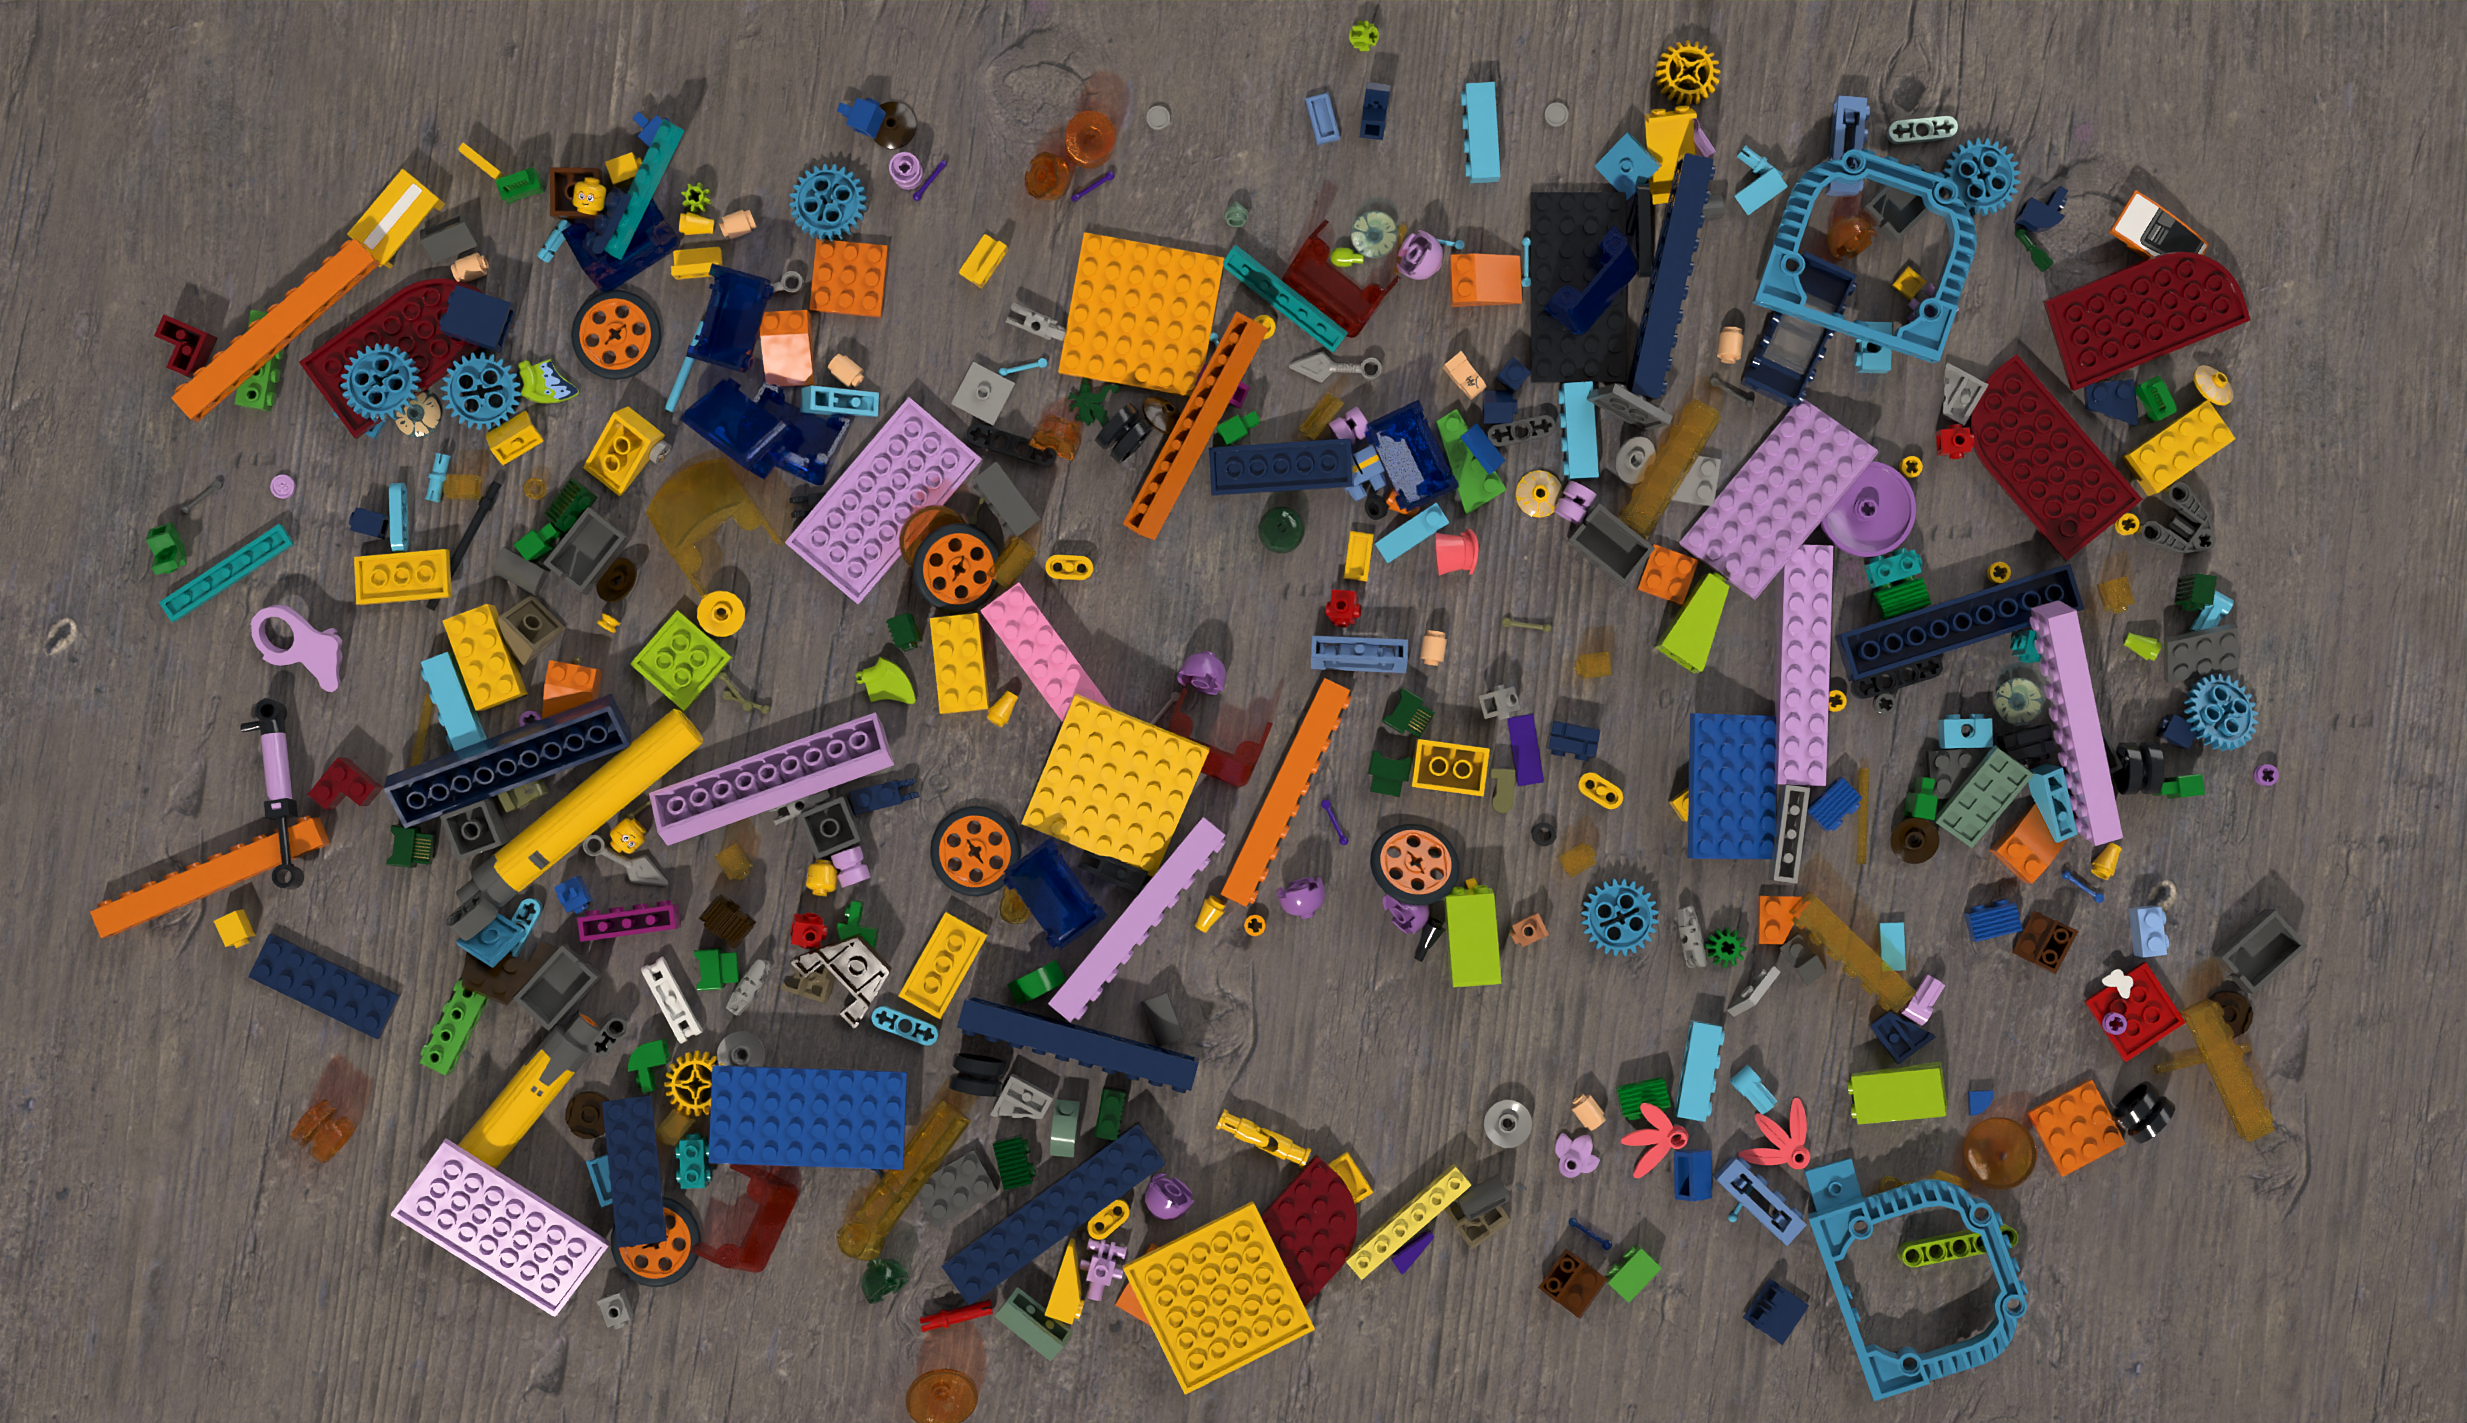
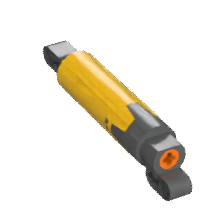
M577 1010L564 1027L556 1025L458 1146L492 1168L497 1169L592 1053L597 1057H604L614 1049L627 1032L625 1015L619 1011H613L607 1014L601 1023L598 1024L589 1015ZM613 1021H620L622 1023L621 1027L613 1029L609 1025ZM605 1039V1045H596L597 1041L601 1043Z

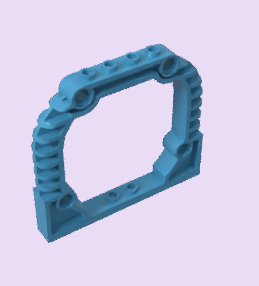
M1852 149L1847 151L1840 159L1829 160L1814 166L1797 181L1790 193L1752 304L1933 364L1939 362L1958 309L1957 304L1971 267L1977 244L1974 220L1965 204L1957 198L1959 192L1957 185L1953 181L1945 179V175L1934 171L1927 173L1921 171L1922 168L1918 165L1908 164L1906 166L1898 163V159L1890 156L1881 158L1875 156L1876 153L1869 149H1862L1861 151ZM1848 158L1856 160V169H1851L1847 166L1846 160ZM1866 178L1920 196L1925 207L1930 212L1942 216L1946 220L1950 234L1948 252L1934 293L1931 298L1917 305L1914 313L1916 319L1895 330L1893 336L1868 328V324L1863 321L1854 320V322L1844 320L1845 316L1839 313L1831 312V315L1804 306L1807 296L1803 291L1798 275L1804 270L1805 261L1798 254V249L1816 198L1820 191L1833 181L1852 185ZM1940 188L1948 191V199H1942L1939 196ZM1787 260H1792L1796 263V271L1791 272L1787 270L1785 266ZM1925 306L1933 308L1934 316L1932 318L1924 314Z
M1926 1179L1866 1198L1852 1199L1821 1211L1807 1214L1874 1401L1929 1385V1381L1984 1365L1997 1358L2009 1346L2017 1328V1318L2022 1317L2027 1311L2024 1295H2027L2028 1292L2024 1281H2019L2016 1272H2019L2020 1269L2015 1257L2010 1258L2008 1249L2012 1248L2007 1234L2002 1235L1999 1228L2003 1226L1999 1212L1994 1213L1990 1204L1985 1199L1973 1198L1966 1190L1951 1182ZM1943 1206L1959 1211L1966 1227L1972 1232L1980 1234L1998 1284L1992 1296V1305L1996 1314L1995 1319L1984 1332L1971 1339L1919 1354L1912 1347H1903L1897 1353H1894L1875 1344L1865 1346L1857 1326V1322L1861 1321L1856 1307L1851 1309L1848 1301L1853 1299L1848 1285L1843 1286L1835 1262L1844 1259L1848 1248L1855 1239L1864 1240L1870 1237L1873 1232V1225L1926 1207ZM1979 1207L1986 1208V1214L1982 1217L1974 1216L1975 1210ZM1859 1220L1865 1221L1866 1227L1862 1230H1856L1854 1228L1855 1222ZM2011 1299L2019 1300V1304L2015 1308H2008L2007 1303ZM1912 1357L1915 1359V1362L1911 1366H1905L1903 1364L1904 1359Z

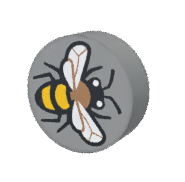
M664 440L659 441L652 448L649 459L657 465L661 464L670 454L672 446Z

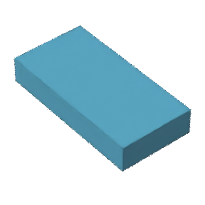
M1772 167L1735 194L1734 197L1747 215H1750L1786 189L1788 185L1775 167Z
M1904 922L1878 923L1880 971L1906 970Z

